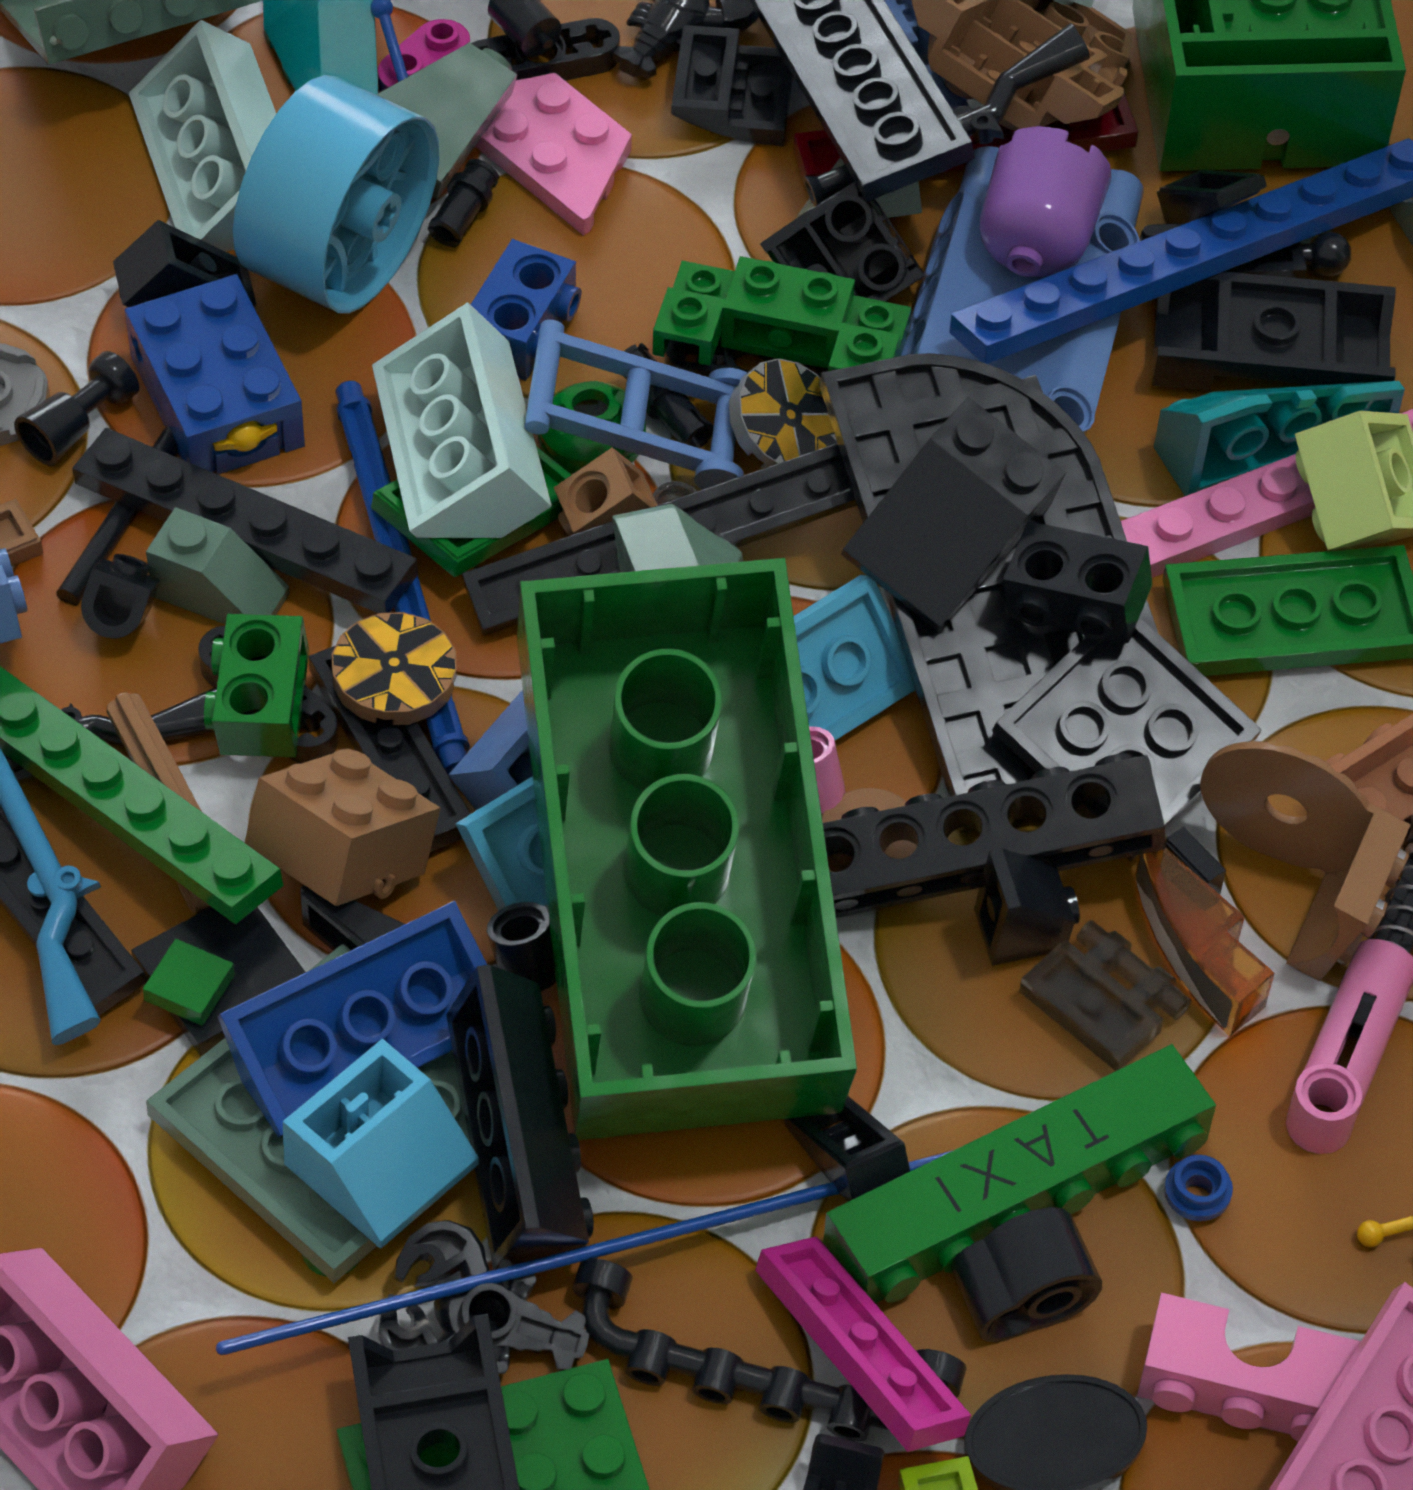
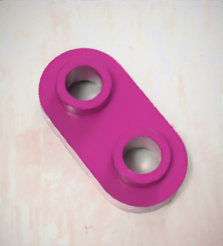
M436 19L423 24L399 45L405 68L408 70V76L469 43L470 34L462 24L453 20ZM390 53L382 59L378 66L379 92L398 83Z

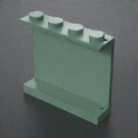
M0 0V10L50 65L263 0Z

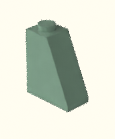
M470 42L376 94L427 118L434 125L439 139V166L432 195L436 200L512 95L517 74L511 70L510 63L502 55L489 48L480 50Z

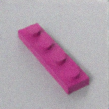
M817 1236L761 1250L755 1271L907 1452L965 1435L971 1414Z

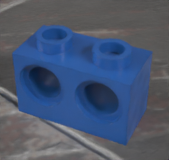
M512 239L470 304L509 341L519 379L526 381L534 369L541 322L544 320H556L561 323L563 320L571 321L577 312L582 291L581 288L576 287V261Z

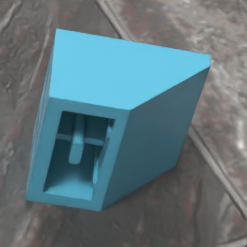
M383 1038L283 1121L284 1165L380 1249L479 1165L478 1155L431 1079Z

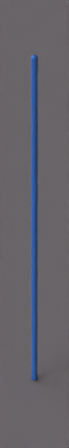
M949 1152L910 1161V1171ZM832 1182L220 1341L216 1345V1352L220 1355L231 1354L471 1291L481 1284L506 1282L586 1261L589 1258L609 1255L838 1195L839 1192Z

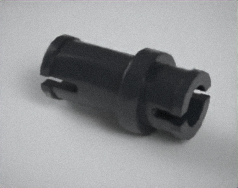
M470 159L466 163L463 172L454 174L447 185V198L435 217L430 220L427 227L430 235L436 241L448 247L459 246L464 233L476 214L487 209L493 199L491 190L495 188L499 179L497 171L490 164L480 159Z

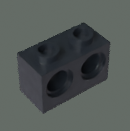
M1027 521L1003 578L1010 618L1020 619L1032 626L1042 627L1047 625L1079 632L1095 640L1111 639L1125 643L1130 642L1153 585L1148 546Z

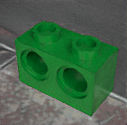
M227 614L224 638H215L212 645L211 664L213 676H218L216 692L208 691L204 703L205 729L215 731L220 755L296 757L309 657V646L303 616ZM266 656V658L262 660L251 661V659ZM249 710H261L255 714L243 715V713Z

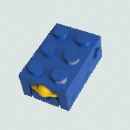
M237 274L125 309L130 356L164 426L168 425L173 434L180 459L208 471H216L219 475L280 455V449H284L286 453L305 447L302 400Z

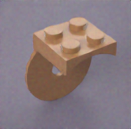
M1248 741L1228 745L1218 750L1208 760L1200 781L1203 800L1214 819L1230 835L1254 851L1291 865L1317 868L1326 872L1286 964L1320 982L1336 962L1346 966L1354 955L1362 936L1370 937L1378 927L1388 906V903L1379 899L1385 885L1388 887L1393 886L1408 860L1409 853L1400 848L1411 824L1369 803L1365 795H1362L1357 790L1354 782L1345 774L1335 771L1329 763L1316 756L1303 754L1297 748L1287 745L1275 746L1269 742ZM1274 794L1289 796L1304 806L1307 815L1302 817L1285 815L1270 804L1268 796Z

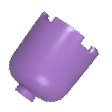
M1042 126L1018 129L1014 132L1012 141L1001 145L997 152L980 215L979 228L981 240L995 261L1021 276L1048 277L1078 264L1089 245L1112 179L1110 163L1100 149L1091 145L1088 153L1080 146L1067 142L1069 133L1063 129Z

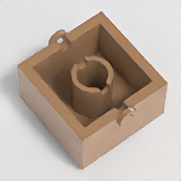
M349 748L341 749L332 754L302 764H294L289 768L259 777L244 843L335 906L374 893L380 899H384L392 893L396 884L425 874L441 808L420 795L417 789L410 783L395 779L372 764L370 758L365 754L350 750Z

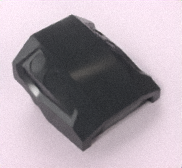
M855 181L822 203L806 211L760 243L766 254L777 264L855 279V296L886 302L926 277L876 199L866 202Z

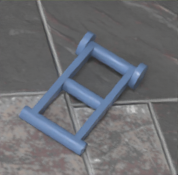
M544 320L540 325L524 427L533 434H545L549 428L693 470L695 471V484L704 490L744 475L741 467L733 463L736 437L730 424L729 400L733 389L739 385L740 380L747 372L736 368H720L712 371L708 377L565 334L564 325L561 322ZM560 357L627 377L620 424L553 404ZM650 384L716 404L710 451L644 432Z

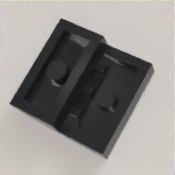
M684 25L671 114L687 123L723 136L760 144L784 146L793 75L777 48L739 45V29Z

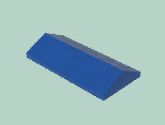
M453 901L220 1013L218 1019L243 1085L276 1135L280 1137L283 1135V1121L382 1038L417 1068L453 1051L446 1014L475 968L487 965L456 902Z

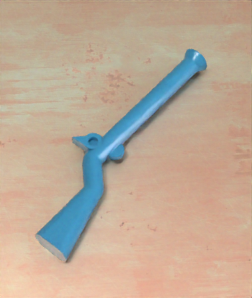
M0 748V805L34 870V873L30 875L27 881L29 892L36 897L47 896L51 903L39 932L36 948L52 1044L61 1045L91 1031L101 1022L63 946L76 914L77 899L101 888L99 881L82 877L80 871L74 866L67 865L62 867Z

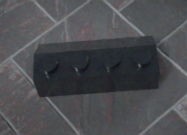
M492 965L477 966L446 1016L469 1141L479 1157V1165L475 1167V1174L493 1270L499 1269L500 1262L503 1259H509L512 1264H519L586 1246L593 1234L594 1220L588 1198H581L576 1173L579 1172L581 1166V1151L576 1134L568 1133L564 1109L568 1104V1083L564 1071L555 1068L551 1047L556 1039V1022L553 1010L549 1005L543 1006L539 983Z

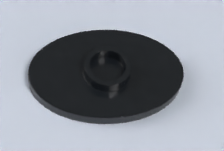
M1062 1374L1043 1376L1012 1385L988 1399L975 1412L969 1422L964 1440L965 1456H969L972 1470L977 1477L997 1490H1095L1115 1480L1136 1461L1146 1439L1147 1420L1139 1402L1129 1392L1116 1384L1084 1375Z

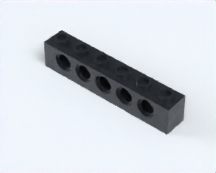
M1124 753L1106 756L1098 760L1095 766L1069 771L1065 767L1047 768L1035 773L1030 780L1011 784H1006L1000 780L981 782L972 786L968 793L943 798L939 794H922L906 801L905 806L879 811L875 807H860L844 813L839 820L823 823L827 858L833 854L840 853L853 858L851 865L845 870L830 872L836 918L980 888L990 850L1003 848L1056 864L1059 872L1166 849L1165 824L1149 757L1145 755L1133 758L1132 755ZM1087 801H1098L1108 807L1105 814L1094 819L1084 818L1075 812L1079 805ZM1024 814H1034L1045 821L1040 828L1032 832H1022L1011 825L1016 818ZM962 827H970L981 833L979 838L969 845H956L948 840L949 835L953 831ZM900 840L910 841L917 846L910 856L903 859H894L884 853L890 844Z

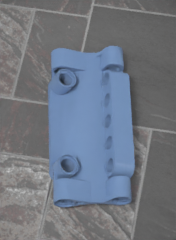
M984 146L975 149V159L968 161L959 191L945 209L938 225L924 272L926 277L922 279L910 320L909 333L904 350L900 356L933 353L979 361L949 333L951 313L1043 279L1034 276H1021L1007 269L992 258L981 240L979 228L980 215L998 147ZM1111 169L1112 179L1089 245L1077 265L1139 242L1135 226L1144 195V187L1141 181L1132 173ZM1121 312L996 360L988 365L1000 368L1021 379L1036 374L1043 393L1058 404L1085 434L1095 420V412Z

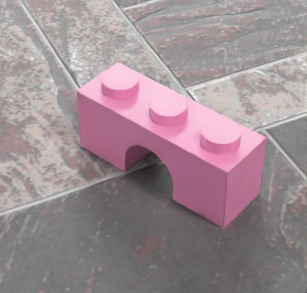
M1161 1292L1137 1397L1153 1400L1157 1406L1173 1412L1194 1410L1221 1417L1229 1425L1241 1429L1262 1427L1287 1433L1299 1442L1361 1342L1298 1326L1289 1356L1283 1362L1271 1367H1256L1238 1359L1227 1345L1225 1328L1229 1309Z

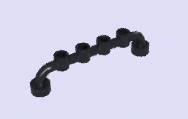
M589 1258L586 1261L580 1262L572 1290L578 1297L583 1299L582 1315L586 1319L585 1329L600 1348L616 1356L628 1359L625 1373L630 1378L647 1385L660 1386L665 1384L669 1370L695 1377L692 1387L693 1393L706 1401L717 1404L731 1403L736 1389L761 1395L760 1411L764 1415L782 1422H798L803 1407L830 1414L827 1429L832 1434L851 1441L866 1440L871 1426L889 1430L852 1385L831 1386L813 1381L805 1373L794 1368L774 1366L769 1369L744 1362L741 1357L725 1349L711 1347L700 1350L678 1344L672 1337L659 1331L641 1329L634 1332L615 1325L610 1318L609 1308L624 1306L633 1280L632 1274L622 1266L603 1259ZM932 1349L916 1350L956 1398L959 1397L967 1370L965 1363L957 1357L942 1351Z

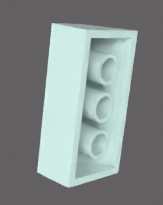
M200 19L129 92V96L175 228L227 252L234 250V213L243 177L251 156L264 131L276 115V111L251 44Z
M468 302L372 364L408 527L415 537L503 538L552 507L533 433L528 432L524 427L527 409L510 343Z

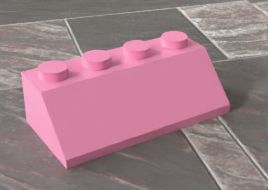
M43 1248L1 1253L0 1448L38 1490H181L184 1488L219 1434Z

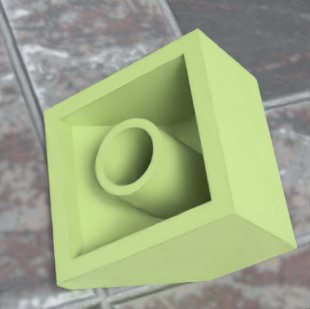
M1357 411L1295 433L1299 448L1296 452L1297 469L1304 482L1309 484L1315 505L1312 511L1313 525L1319 538L1325 542L1327 550L1360 549L1413 536V431L1408 414Z

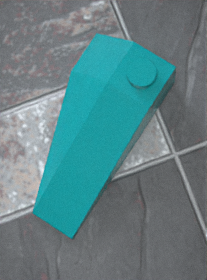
M263 0L264 36L270 48H274L281 62L282 72L287 83H291L295 91L312 79L323 75L337 76L375 95L378 94L375 16L370 8L373 0Z
M1400 381L1218 391L1194 399H1181L1169 407L1160 410L1154 449L1183 494L1187 496L1296 454L1299 448L1295 433L1357 411L1399 413L1405 388Z

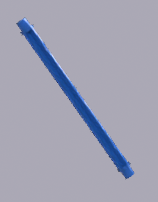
M356 381L343 382L335 390L338 400L336 413L338 419L342 422L349 450L353 456L354 468L375 541L412 556L407 537L371 508L373 492L391 483L371 415V402L368 398L364 397L360 383ZM417 575L394 606L396 613L405 612L428 619L431 622ZM452 696L434 715L426 718L433 743L431 747L448 775L470 749L468 738L463 734Z

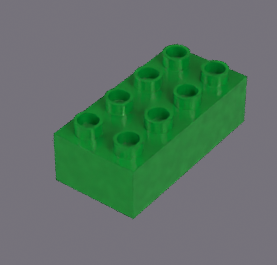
M775 558L521 581L517 647L573 1128L578 1140L842 1113L857 1071L786 559Z

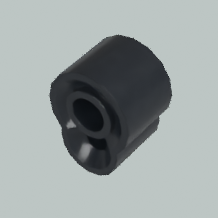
M1048 1207L1032 1210L1013 1217L996 1227L984 1239L963 1249L950 1264L951 1272L979 1336L986 1342L1009 1340L1028 1331L1047 1328L1066 1321L1087 1308L1102 1291L1100 1275L1071 1213L1064 1208Z

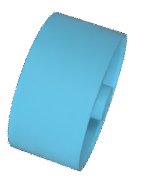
M323 75L307 82L294 92L274 116L251 156L243 177L235 206L233 222L234 250L240 264L249 271L336 313L350 314L364 307L382 291L407 257L429 209L439 166V139L434 125L427 118L337 76Z

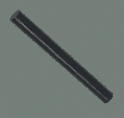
M166 425L152 447L175 456L178 452L177 445L170 428ZM117 501L115 502L57 590L56 594L60 600L76 606L79 604L92 568L102 558L106 560L109 558L139 512L138 510Z

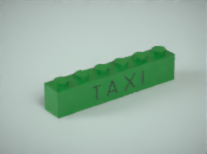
M1170 1044L826 1212L823 1244L875 1304L884 1299L889 1303L899 1301L911 1294L922 1280L942 1270L946 1273H952L950 1264L955 1256L966 1247L984 1239L996 1227L1013 1217L1032 1210L1048 1207L1064 1208L1073 1214L1084 1208L1093 1199L1095 1194L1115 1184L1119 1187L1129 1186L1143 1178L1153 1165L1171 1156H1174L1176 1159H1182L1195 1153L1208 1139L1216 1104L1174 1045Z

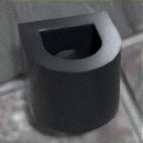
M115 554L112 561L102 558L92 568L81 602L83 618L92 631L106 638H121L132 633L146 618L160 583V579L147 575L150 566L146 562L129 555Z

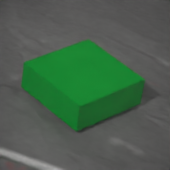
M175 938L143 987L144 1001L203 1026L235 976L234 963Z

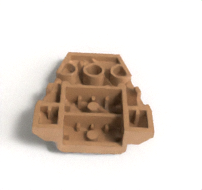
M911 0L918 26L930 33L927 56L930 69L945 79L944 84L951 92L965 99L974 98L983 105H985L992 87L1001 73L1068 24L1072 23L1087 45L1090 59L1016 90L1006 115L999 122V124L1008 129L1018 130L1036 126L1043 127L1057 120L1068 124L1098 118L1116 108L1123 97L1124 88L1121 85L1127 76V70L1124 67L1130 58L1134 34L1093 7L1089 8L1075 2L1071 5H1063L1053 0Z

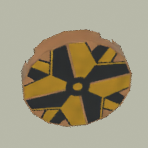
M405 612L378 613L359 620L340 635L332 652L333 688L342 704L364 720L377 723V718L383 720H393V725H410L434 715L449 701L454 690V682L457 678L456 650L443 630L422 617Z

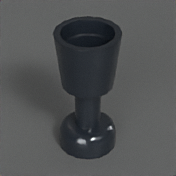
M111 351L102 352L94 358L89 366L90 382L77 393L71 396L65 392H58L15 419V432L22 445L35 459L48 466L56 465L89 429L90 420L88 414L105 400L114 404H122L132 399L139 392V382L136 374L119 355Z

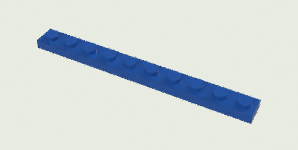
M1410 138L1230 206L1214 214H1209L951 313L949 333L979 361L989 364L1413 197V141Z

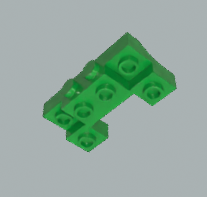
M743 256L739 257L735 271L682 260L673 288H667L653 328L652 355L664 357L669 341L674 340L699 345V364L710 366L721 335V347L789 360L832 371L899 357L904 350L909 333L911 307L855 296V279L836 276L831 273L817 272Z

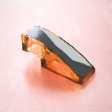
M1167 848L1139 855L1135 881L1143 911L1159 948L1176 977L1200 1008L1229 1037L1232 1036L1266 1007L1275 973L1239 942L1245 916Z

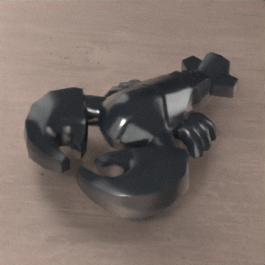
M652 0L653 4L642 1L636 5V8L632 11L626 22L628 26L640 28V32L635 37L634 45L632 47L618 46L613 52L612 60L619 63V69L632 77L641 75L646 79H650L657 75L654 64L656 60H661L673 51H680L684 25L731 28L744 32L757 22L758 15L749 0H715L716 8L710 7L709 0Z
M450 1220L427 1223L409 1236L396 1259L394 1279L403 1283L410 1269L421 1260L429 1262L430 1267L426 1273L416 1276L415 1287L430 1286L460 1271L461 1279L488 1272L489 1267L484 1246L472 1228ZM503 1259L500 1262L499 1269L515 1264H512L509 1259ZM534 1274L498 1284H481L471 1291L435 1300L433 1302L435 1317L444 1331V1334L438 1340L428 1318L417 1305L406 1308V1312L411 1318L409 1329H403L398 1324L397 1310L379 1314L377 1330L380 1344L391 1350L449 1341L473 1316L488 1314L499 1374H505L509 1369L511 1350L534 1353L548 1351L552 1353L556 1370L570 1369L574 1360H579L583 1357L590 1334L584 1329L585 1316L575 1310L560 1322L554 1319L551 1313L539 1309L536 1304L527 1301L536 1283ZM389 1294L387 1298L393 1297V1296H396V1295H394V1294Z

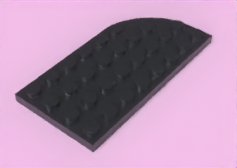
M933 353L909 354L823 372L821 374L819 386L863 523L929 438L967 397H970L1066 472L1051 506L1036 523L1127 541L1100 459L1091 442L1076 422L1058 404L1021 378L977 360ZM1018 543L939 632L884 589L949 796L968 793L972 786L985 781L1000 780L1006 784H1011L1032 778L1036 772L992 732V729L1001 716L1086 637L1079 632L1047 625L1042 627L1032 626L1020 619L1009 617L1003 578ZM1146 600L1140 617L1158 633L1148 601ZM1024 814L1019 816L1015 820L1032 817L1036 815ZM970 827L959 828L961 833L976 830Z

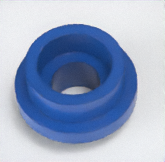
M1192 1155L1177 1162L1169 1170L1164 1185V1193L1170 1207L1180 1216L1193 1221H1208L1217 1218L1228 1208L1233 1193V1185L1229 1174L1219 1161L1207 1155ZM1198 1186L1205 1189L1209 1195L1197 1196L1190 1193L1187 1188Z

